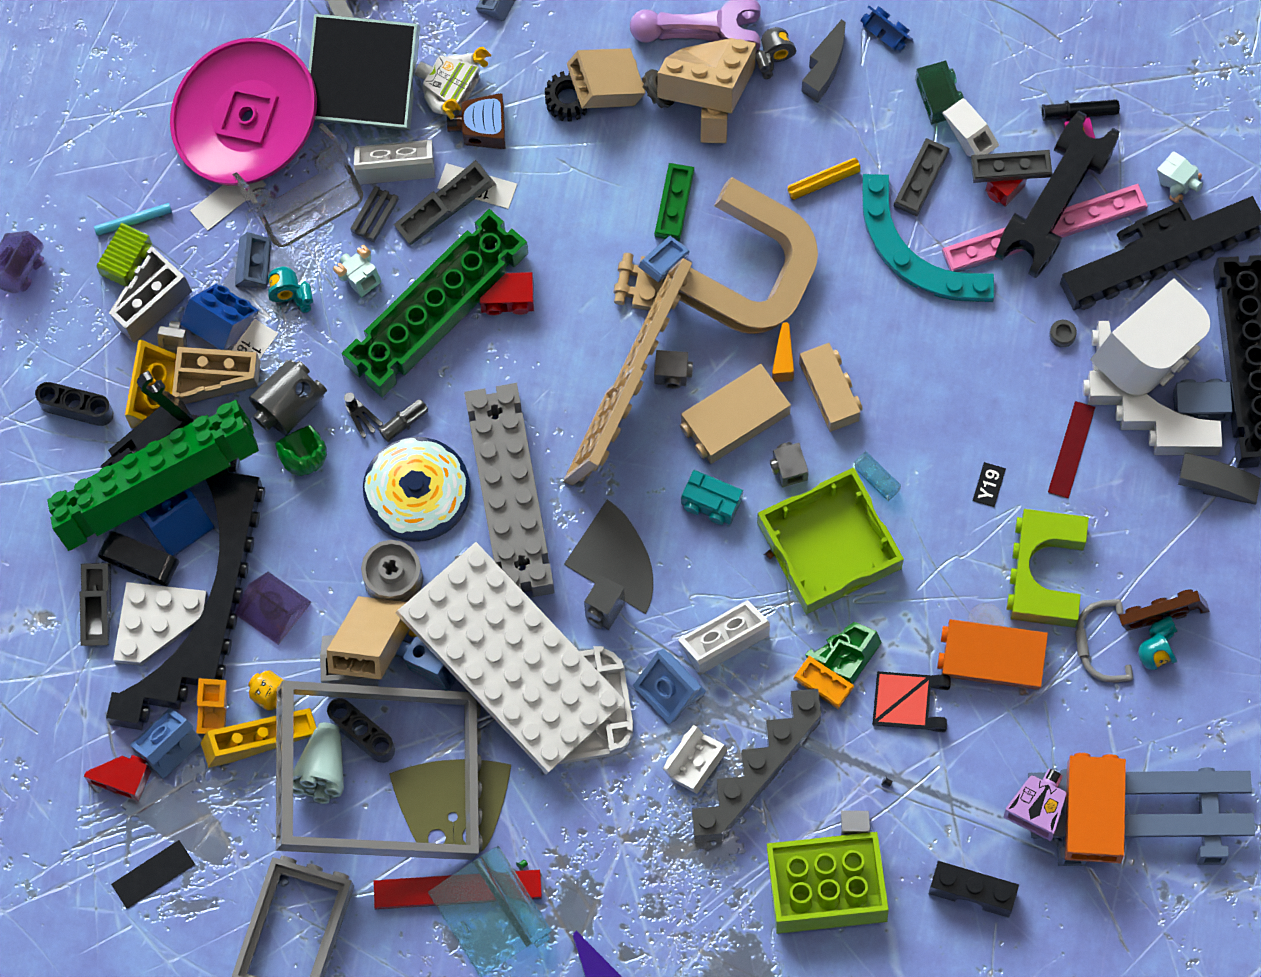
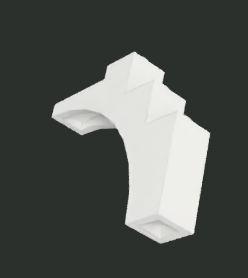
M1098 321L1096 330H1092L1091 343L1092 346H1096V351L1111 334L1109 321ZM1092 362L1093 371H1089L1087 380H1083V396H1087L1088 405H1116V421H1120L1121 430H1149V446H1154V455H1184L1185 453L1192 455H1219L1222 448L1221 421L1203 420L1183 415L1159 404L1147 394L1132 395L1118 388Z

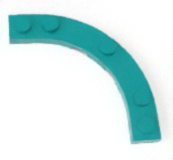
M863 174L862 207L865 227L875 246L876 252L897 276L911 286L934 293V296L955 301L993 302L994 274L949 271L936 267L916 255L899 236L891 218L889 208V175Z

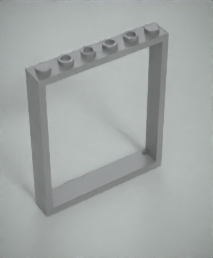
M282 681L277 687L276 851L472 860L481 852L483 843L478 828L482 821V810L478 808V798H480L482 792V784L478 781L481 755L477 754V745H479L481 740V730L477 728V718H479L481 711L480 703L477 702L470 692ZM294 695L464 705L466 845L293 836Z

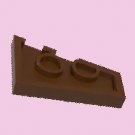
M1192 589L1179 592L1177 594L1178 597L1169 600L1167 598L1156 599L1151 602L1150 606L1141 608V606L1128 608L1125 610V614L1119 615L1121 625L1129 631L1150 626L1166 616L1180 619L1185 618L1186 614L1192 610L1199 609L1200 614L1210 611L1207 601L1198 591L1193 592Z

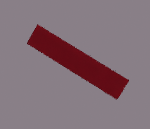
M1075 401L1048 493L1069 498L1095 411L1094 406Z

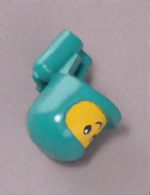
M280 266L273 269L268 276V283L270 284L268 291L269 300L273 302H286L294 299L296 305L300 306L301 312L307 313L311 311L313 297L310 284L303 281L299 285L296 273L289 267Z
M1168 616L1151 625L1149 635L1152 638L1144 641L1139 646V659L1147 669L1156 670L1168 662L1173 664L1177 662L1167 642L1174 636L1177 629L1171 616Z

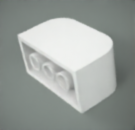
M1173 278L1117 327L1090 360L1124 392L1132 395H1145L1151 392L1158 384L1165 386L1174 377L1173 373H1179L1190 362L1187 357L1191 359L1201 349L1198 344L1210 329L1209 315L1206 309Z

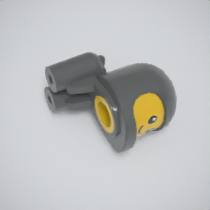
M773 27L762 35L761 44L763 51L759 49L756 51V62L763 78L770 79L773 76L774 62L787 60L796 54L795 45L789 40V35L783 28Z

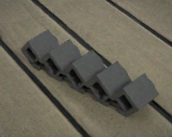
M818 689L791 691L790 705L792 718L766 720L767 747L742 749L743 777L717 779L718 806L692 809L694 843L722 841L735 823L751 807L761 792L777 776L781 768L803 745V742L812 731L818 727L821 720Z

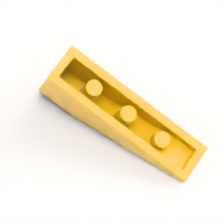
M310 708L294 711L293 742L311 737L317 728ZM276 716L207 731L200 743L208 768L232 763L275 749Z

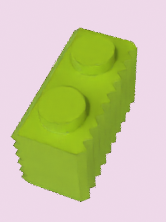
M121 223L97 263L96 267L99 274L124 287L128 286L135 277V270L140 266L143 259H146L148 256L147 251L152 246L150 236Z

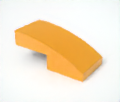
M199 678L196 733L206 734L207 731L226 727L227 680Z

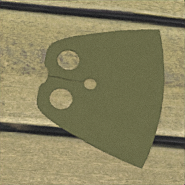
M465 759L428 762L389 773L397 801L417 843H429V833L432 830L438 829L445 834L446 838L443 844L466 845L462 837L463 831L466 829ZM481 760V768L478 771V781L482 784L481 796L478 798V808L482 810V821L478 825L483 841L481 851L486 848L494 833L507 790L511 764ZM451 812H455L458 816L454 822L448 819V815Z

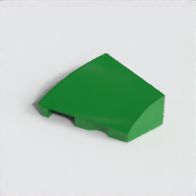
M853 622L845 627L841 633L826 639L828 644L815 652L810 649L805 656L806 658L811 656L853 684L882 642L876 630Z

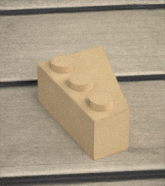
M177 347L172 395L179 398L184 404L258 387L260 358L257 352Z

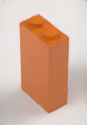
M949 619L948 626L942 627L941 642H945L944 653H939L937 669H942L941 675H949L950 678L1039 690L1042 684L1048 633Z
M1076 753L1074 756H1069L1066 783L1065 860L1105 863L1122 862L1124 857L1126 759H1121L1113 754L1091 757L1088 753Z

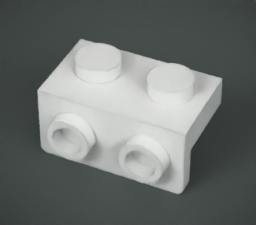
M693 725L683 736L681 743L674 753L668 757L663 770L673 782L697 794L728 749L724 744L703 734L699 727Z

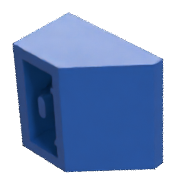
M216 283L189 299L180 325L218 349L226 350L236 344L257 316L259 310L246 299L239 298L231 293L227 287Z
M189 488L139 514L165 552L172 556L177 555L215 528Z

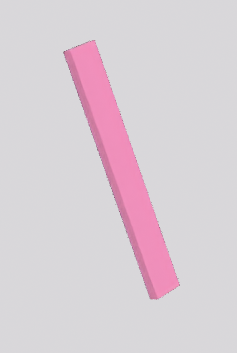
M1135 184L1067 207L1052 232L1063 238L1145 211L1148 205L1139 184ZM1005 228L943 248L942 253L949 270L961 272L997 260L998 258L995 257ZM1016 249V250H1014V251H1011V252L1009 253V255H1012V254H1015V253H1018V252H1021V251H1024V250H1022V249Z

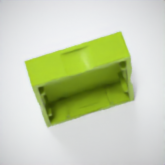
M854 467L819 483L815 488L806 493L789 497L757 514V524L806 615L897 572L903 567L904 558L889 530L877 516L872 499Z

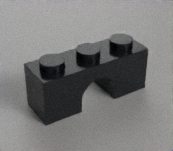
M938 861L928 894L954 902L957 899L971 901L982 906L984 911L1009 918L1019 884Z

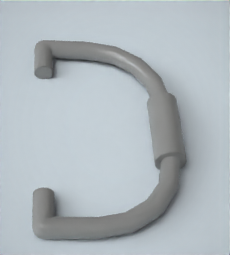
M1120 599L1101 600L1091 603L1082 610L1078 618L1077 630L1075 631L1078 656L1082 659L1084 668L1092 677L1102 682L1132 681L1131 665L1125 666L1126 675L1118 676L1103 675L1091 666L1088 659L1089 650L1086 630L1084 629V621L1087 615L1094 609L1116 606L1117 615L1124 614Z

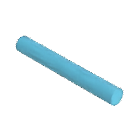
M169 203L96 225L94 229L96 235L99 236L117 230L121 223L131 226L172 213Z

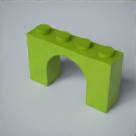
M1024 509L1022 517H1017L1015 533L1020 534L1019 543L1014 542L1012 558L1017 559L1016 569L1011 568L1009 584L1014 585L1013 594H1008L1006 610H1011L1010 619L1076 627L1081 594L1054 591L1042 587L1031 575L1029 560L1036 552L1048 547L1083 551L1087 539L1089 517Z

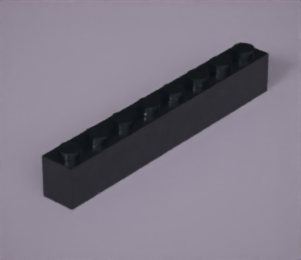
M1248 197L1062 274L1060 285L1073 311L1079 308L1083 310L1095 305L1098 300L1103 298L1106 300L1118 296L1120 291L1127 288L1134 290L1142 286L1144 281L1152 278L1153 280L1161 279L1173 269H1185L1195 260H1207L1219 250L1224 249L1228 251L1235 248L1241 241L1246 239L1252 241L1261 236V210L1254 197Z

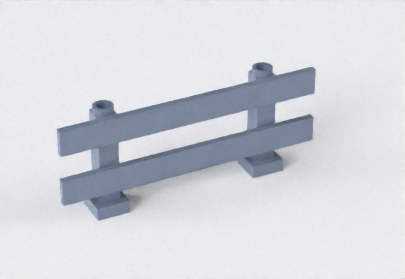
M1205 767L1198 771L1125 772V795L1199 794L1200 814H1125L1124 837H1202V846L1199 847L1196 854L1197 865L1225 864L1229 857L1228 846H1222L1221 837L1255 836L1254 813H1219L1218 794H1251V771H1215L1214 768ZM1063 769L1059 772L1063 778L1057 788L1066 792L1067 769ZM1046 772L1028 773V778L1035 776L1042 780ZM1065 797L1053 838H1063V847H1060L1057 855L1058 866H1086L1087 861L1065 860ZM1031 832V838H1043Z

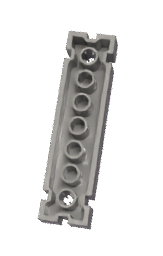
M517 383L496 386L497 393L486 394L485 388L464 392L494 561L523 592L532 591L533 597L553 594L552 573ZM498 415L499 419H493V416ZM520 565H525L526 570L520 571Z

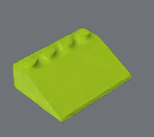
M877 832L766 843L776 934L888 922L889 909Z

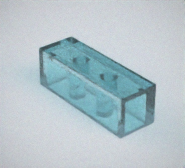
M867 451L854 461L853 467L887 501L900 491L901 484Z

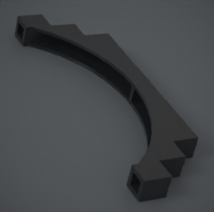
M192 415L194 420L200 417L198 415ZM239 458L231 461L230 467L205 479L212 493L217 511L219 557L215 580L203 612L188 637L159 668L122 692L111 693L106 715L110 725L142 730L144 722L147 723L150 717V707L148 704L180 710L181 702H186L188 695V686H185L186 684L198 686L199 678L224 680L226 665H223L225 655L229 656L232 640L229 639L231 629L235 630L237 624L235 608L236 604L241 603L243 588H240L242 578L246 579L249 563L246 562L248 553H252L254 547V537L251 536L253 527L257 528L259 524L260 512H257L259 502L263 503L265 497V487H262L260 477L237 474Z

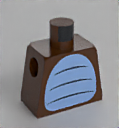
M502 93L465 100L461 102L462 116H455L454 119H450L447 116V132L462 131L465 145L506 149Z

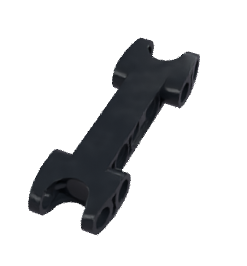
M1081 111L1074 115L1060 135L1054 151L1063 155L1028 217L1024 218L1016 213L1012 216L996 250L995 257L1003 260L1011 251L1016 249L1027 251L1033 259L1028 274L1034 278H1037L1049 264L1062 240L1061 236L1052 231L1089 169L1098 174L1103 172L1112 156L1120 134L1119 130L1112 128L1102 138L1094 139L1089 137L1083 130L1087 114Z

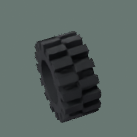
M564 71L560 72V77H557L556 74L553 75L552 81L548 80L547 87H545V103L548 112L551 111V115L554 118L558 115L561 121L564 120V117H567L568 122H571L574 116L576 120L581 119L580 114L582 113L585 116L587 108H581L578 98L575 102L569 104L562 103L558 98L559 93L564 89L575 90L570 73L565 75Z

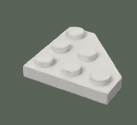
M126 582L113 658L114 662L142 666L159 650L165 649L180 638L182 633L193 625L195 626L207 602V591Z

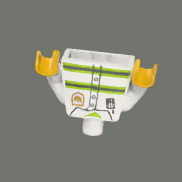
M479 47L474 53L450 55L448 57L439 56L433 67L422 61L418 64L415 76L424 79V98L433 113L447 115L450 119H454L455 116L459 115L462 110L461 102L468 100L480 80L478 65L480 64L484 68L488 66L485 58L491 57V54L484 47Z

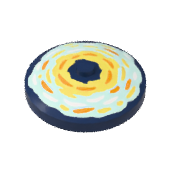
M409 437L387 445L372 459L364 476L363 497L370 517L380 529L392 537L401 540L420 542L431 540L447 533L461 520L468 507L471 487L466 466L452 448L435 439Z

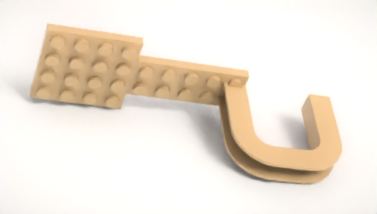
M733 177L724 184L714 207L773 238L781 245L784 251V265L768 299L762 302L749 300L691 268L692 263L682 258L668 271L616 381L606 391L563 482L572 486L578 481L582 482L586 476L589 477L592 471H596L599 465L603 466L607 460L609 451L606 449L610 442L614 443L621 430L617 426L622 418L625 419L632 408L629 401L633 395L636 396L643 385V381L640 379L648 365L644 362L648 355L654 353L659 343L655 339L667 327L670 318L666 316L671 309H675L679 300L731 329L748 334H758L772 330L795 311L814 273L818 257L815 236L810 226L799 214Z

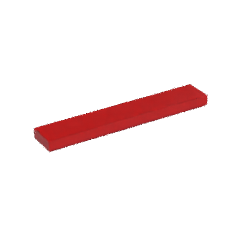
M540 869L373 880L375 910L542 899Z

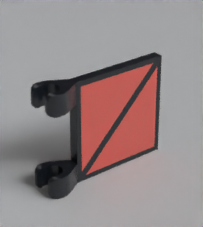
M877 671L872 725L946 732L947 719L945 717L928 718L931 688L949 690L951 687L950 676Z

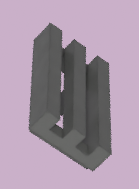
M375 185L351 226V232L375 242L397 204L398 196L395 194L391 195L386 190L382 191L380 187ZM380 196L362 229H359L377 197ZM388 200L389 203L371 234L367 233L384 202Z

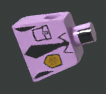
M1052 769L1047 770L1042 780L1035 776H1030L1006 807L1003 818L1051 841L1066 797V792L1057 788L1063 776Z

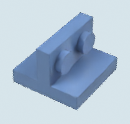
M664 648L655 654L633 684V687L669 725L678 719L686 707L701 699L706 693V690Z
M169 708L136 738L130 746L164 779L201 744L202 739L193 730L194 727L186 718Z

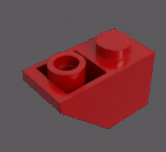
M505 273L480 298L481 313L500 315L502 312H513L517 315H523L534 311L533 273Z

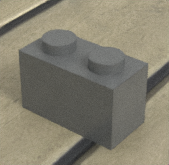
M600 575L584 601L585 617L588 618V623L598 629L604 627L609 630L625 605L624 587Z

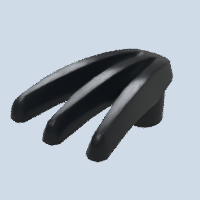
M353 393L345 394V406L363 438H366V434L357 416L372 433H375V429L363 415V412L379 426H383V422L356 399Z

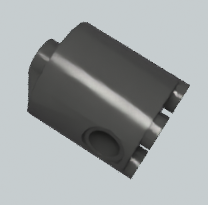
M292 359L286 360L249 397V401L257 410L253 418L266 431L274 427L280 433L287 435L324 398L327 389L318 380H312L308 375L310 370L301 361L296 363Z

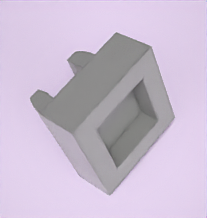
M170 321L169 327H159L157 333L158 347L177 354V347H187L186 330L180 329V322Z

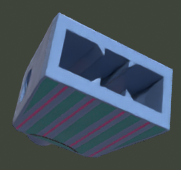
M417 636L412 643L405 640L402 641L396 655L403 657V661L408 669L439 688L450 691L456 681L455 676Z

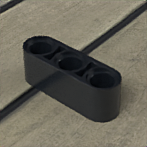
M52 382L41 383L35 390V396L40 407L47 413L97 426L107 425L113 419L112 407L108 399L103 395ZM55 394L52 400H43L46 395ZM72 401H80L77 407H68ZM96 408H106L101 414H94Z
M109 531L98 553V557L105 562L162 586L169 585L180 562L168 553L114 531Z
M343 698L333 699L328 704L327 714L330 722L340 728V732L365 753L381 763L388 762L393 758L395 753L392 738L384 730ZM343 708L347 710V714L343 718L333 716L337 709ZM364 725L368 727L364 735L354 734L356 727ZM385 742L389 745L385 752L380 753L374 750L378 743Z

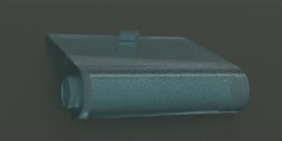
M499 846L489 850L428 891L480 977L485 976L525 948L533 944L538 948L550 940L548 935L552 932L550 926Z

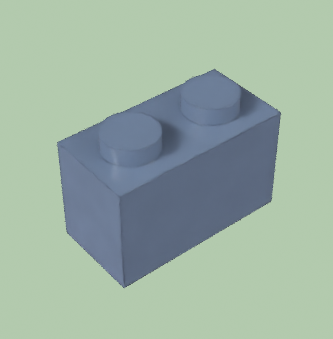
M1185 379L1180 381V383H1176L1173 390L1175 412L1197 419L1229 421L1232 414L1230 382H1223L1221 379H1210L1206 382Z

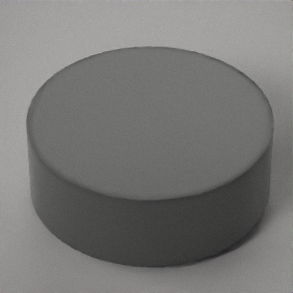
M1062 319L1053 323L1049 337L1054 345L1068 347L1075 341L1077 330L1072 322Z

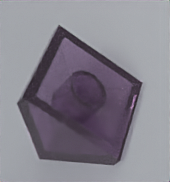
M266 572L248 584L235 614L279 645L311 604V601L270 572Z

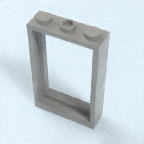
M281 856L280 859L272 857L232 977H257L247 973L281 874L338 891L310 977H324L354 889L353 882L349 880V876L336 871L333 872V875L322 872L323 868L314 864H307L306 867L296 864L297 861L287 856Z

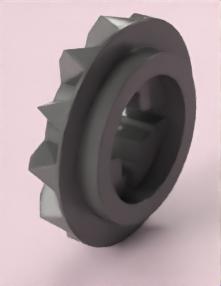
M654 69L647 71L642 77L643 89L647 91V96L652 99V103H657L660 108H668L673 105L675 101L657 98L658 71Z

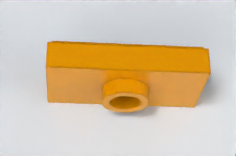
M811 656L807 657L793 680L807 689H818L819 697L838 710L854 689L853 684Z

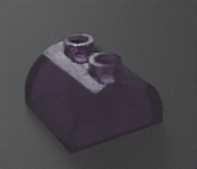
M29 231L5 233L0 242V289L10 293H19L20 290L22 292L26 291L32 282V279L28 277L32 268L38 269L44 261V257L40 255L44 245Z

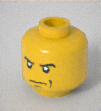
M270 670L264 671L261 674L256 673L248 684L250 687L249 698L266 711H272L277 708V687L285 680Z

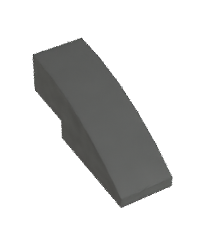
M842 19L810 55L809 67L811 71L802 80L801 91L817 103L828 90L840 64L846 24Z
M1185 453L1181 463L1178 485L1203 490V494L1256 505L1261 478L1219 461Z
M111 563L81 564V591H79L81 646L109 645Z

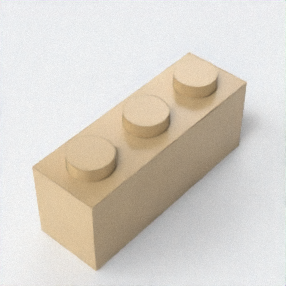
M826 343L800 353L799 364L829 432L858 422L860 411L863 410L858 396L853 397L850 390L852 382L848 373H843L841 370L842 360L837 349L833 350L830 343Z

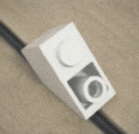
M961 99L942 113L967 156L988 154L1000 146L988 124L966 99Z

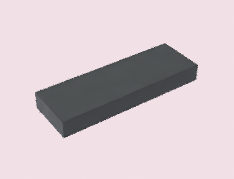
M928 138L925 139L897 195L894 207L918 216L950 148Z
M1050 150L971 155L973 183L1049 178L1053 174Z

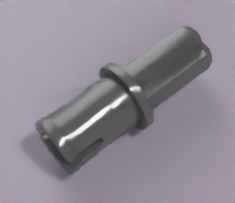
M419 399L401 413L397 411L396 416L379 427L378 430L382 437L389 442L403 430H409L413 422L428 412V408Z

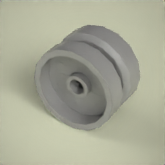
M396 540L382 541L371 547L363 557L361 572L366 591L371 598L408 602L421 590L423 574L419 557L413 548L406 543Z

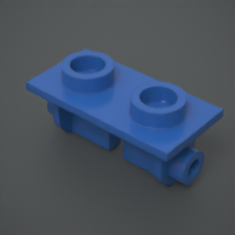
M868 6L872 12L870 15L864 14L860 20L863 23V27L877 37L884 29L886 33L881 40L894 51L898 50L901 52L905 48L906 43L904 41L906 38L911 41L913 40V38L907 35L910 30L899 21L896 24L889 21L890 14L879 6L876 10Z

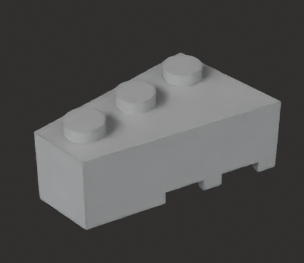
M152 246L148 249V256L143 264L135 270V277L130 285L125 286L109 312L117 328L133 343L192 292L185 276Z

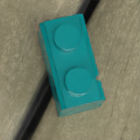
M693 470L682 493L681 505H684V509L689 513L698 515L701 512L708 515L709 520L713 523L723 525L725 522L730 525L742 501L743 490Z

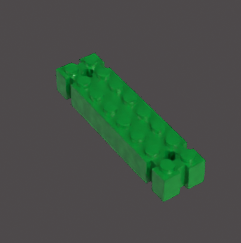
M488 209L475 222L476 231L471 234L467 230L364 330L365 339L362 342L356 338L342 352L344 364L359 378L365 374L367 385L382 398L397 384L395 376L399 372L405 376L480 302V298L507 273L506 267L509 264L515 267L529 254L527 241L513 229L507 233L504 221L492 210Z
M234 400L230 403L222 404L218 407L217 414L211 417L208 414L200 416L194 422L183 428L173 430L170 435L149 443L145 448L136 453L126 455L119 462L103 467L98 473L79 480L74 485L73 490L69 492L67 490L58 491L51 498L47 499L49 512L52 514L50 517L52 529L66 549L71 551L88 542L87 537L93 534L99 536L230 467L231 461L237 458L241 461L258 452L259 448L253 436L252 423L238 401Z

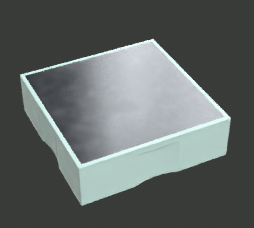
M314 14L308 70L314 80L317 95L315 121L340 124L360 123L373 127L410 130L414 98L413 75L417 65L421 27L413 23Z

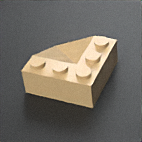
M729 38L681 48L666 57L658 71L657 98L732 114L755 69L756 43L743 39Z

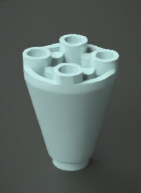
M323 722L319 723L318 728L314 730L293 769V794H304L313 797V800L317 803L328 804L331 798L339 797L343 793L341 734L339 733L340 728L337 725Z

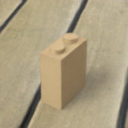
M630 48L577 50L567 62V67L582 109L635 106L646 93L643 89L644 83L639 75L636 60Z

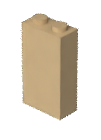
M759 364L681 413L682 424H680V428L687 438L692 437L695 441V449L702 459L707 458L710 464L790 415L791 404L762 364Z
M358 596L326 650L328 673L381 680L410 629L396 614L397 610L407 602Z

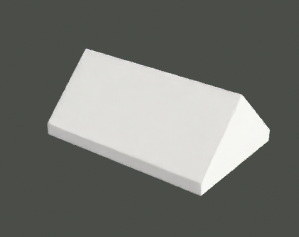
M432 140L356 146L354 149V171L357 184L435 178Z
M747 600L679 638L678 641L698 675H701L768 637L770 634V623Z

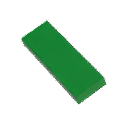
M669 163L654 233L655 237L666 239L671 236L677 241L681 240L694 167Z

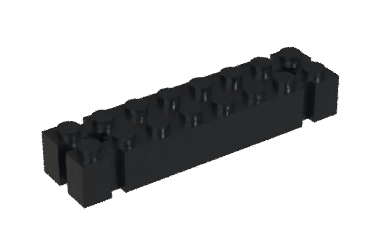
M1261 255L1249 256L1247 262H1239V256L1219 257L1216 260L1213 273L1215 289H1220L1217 296V307L1226 382H1230L1232 414L1230 417L1233 438H1238L1234 447L1236 468L1258 467L1261 462V436L1259 435L1261 434Z

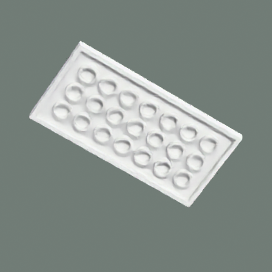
M477 542L396 612L397 616L546 775L626 702Z

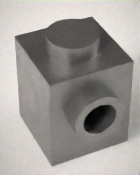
M656 350L654 384L665 385V387L672 389L686 386L687 377L692 378L693 362L688 361V352Z
M783 443L773 450V459L770 460V466L773 475L778 474L782 487L808 480L809 471L800 443Z

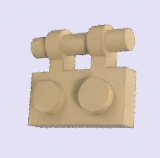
M624 253L622 261L618 265L619 278L618 283L614 285V303L624 305L625 297L633 298L632 308L650 311L664 282V278L658 283L640 269L639 265L632 264L633 254ZM630 275L637 276L635 287L628 285Z

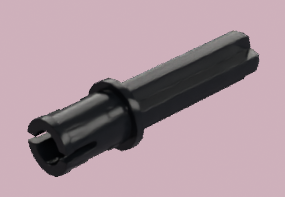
M1117 99L1069 103L1067 100L1061 104H1042L1041 113L1043 121L1055 119L1070 121V118H1073L1078 111L1087 114V117L1117 115L1120 111V105Z

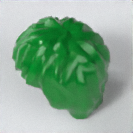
M311 425L300 428L275 443L278 458L284 468L297 476L309 475L313 471L316 472L323 465L327 456V447L324 441Z

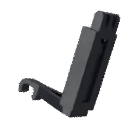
M149 371L139 376L137 384L141 391L158 403L160 407L108 450L111 457L101 465V469L119 462L126 455L136 453L145 448L149 443L158 441L170 435L173 430L183 428L194 421L184 402L164 390L165 385L162 380H157L153 385L148 386L153 381Z

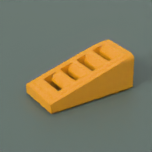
M788 322L782 323L772 370L774 382H787L794 379Z

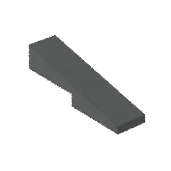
M475 160L437 193L431 192L393 225L406 241L412 245L496 183Z

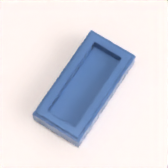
M669 236L642 259L638 267L659 283L667 276L668 271L682 258L686 259L690 251L673 237Z

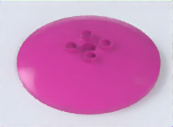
M242 38L229 41L212 49L189 69L175 93L170 113V129L176 151L192 171L210 182L221 185H248L274 175L290 163L299 153L313 128L317 110L314 80L304 62L292 50L276 41L264 38ZM252 110V118L248 121H243V115Z

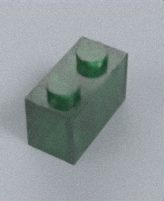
M946 60L916 69L915 81L931 125L946 121L942 113L964 98L962 92L956 89L955 83H957L954 69H949Z

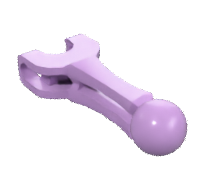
M730 0L720 10L700 14H670L664 12L657 14L652 10L645 9L634 14L630 21V31L635 39L645 43L652 42L657 38L660 40L694 38L712 42L729 38L743 39L756 43L757 51L761 46L759 35L755 31L742 29L740 26L756 22L761 14V6L756 0Z

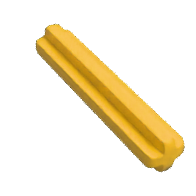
M856 158L849 159L788 185V194L791 199L795 200L860 172V164Z

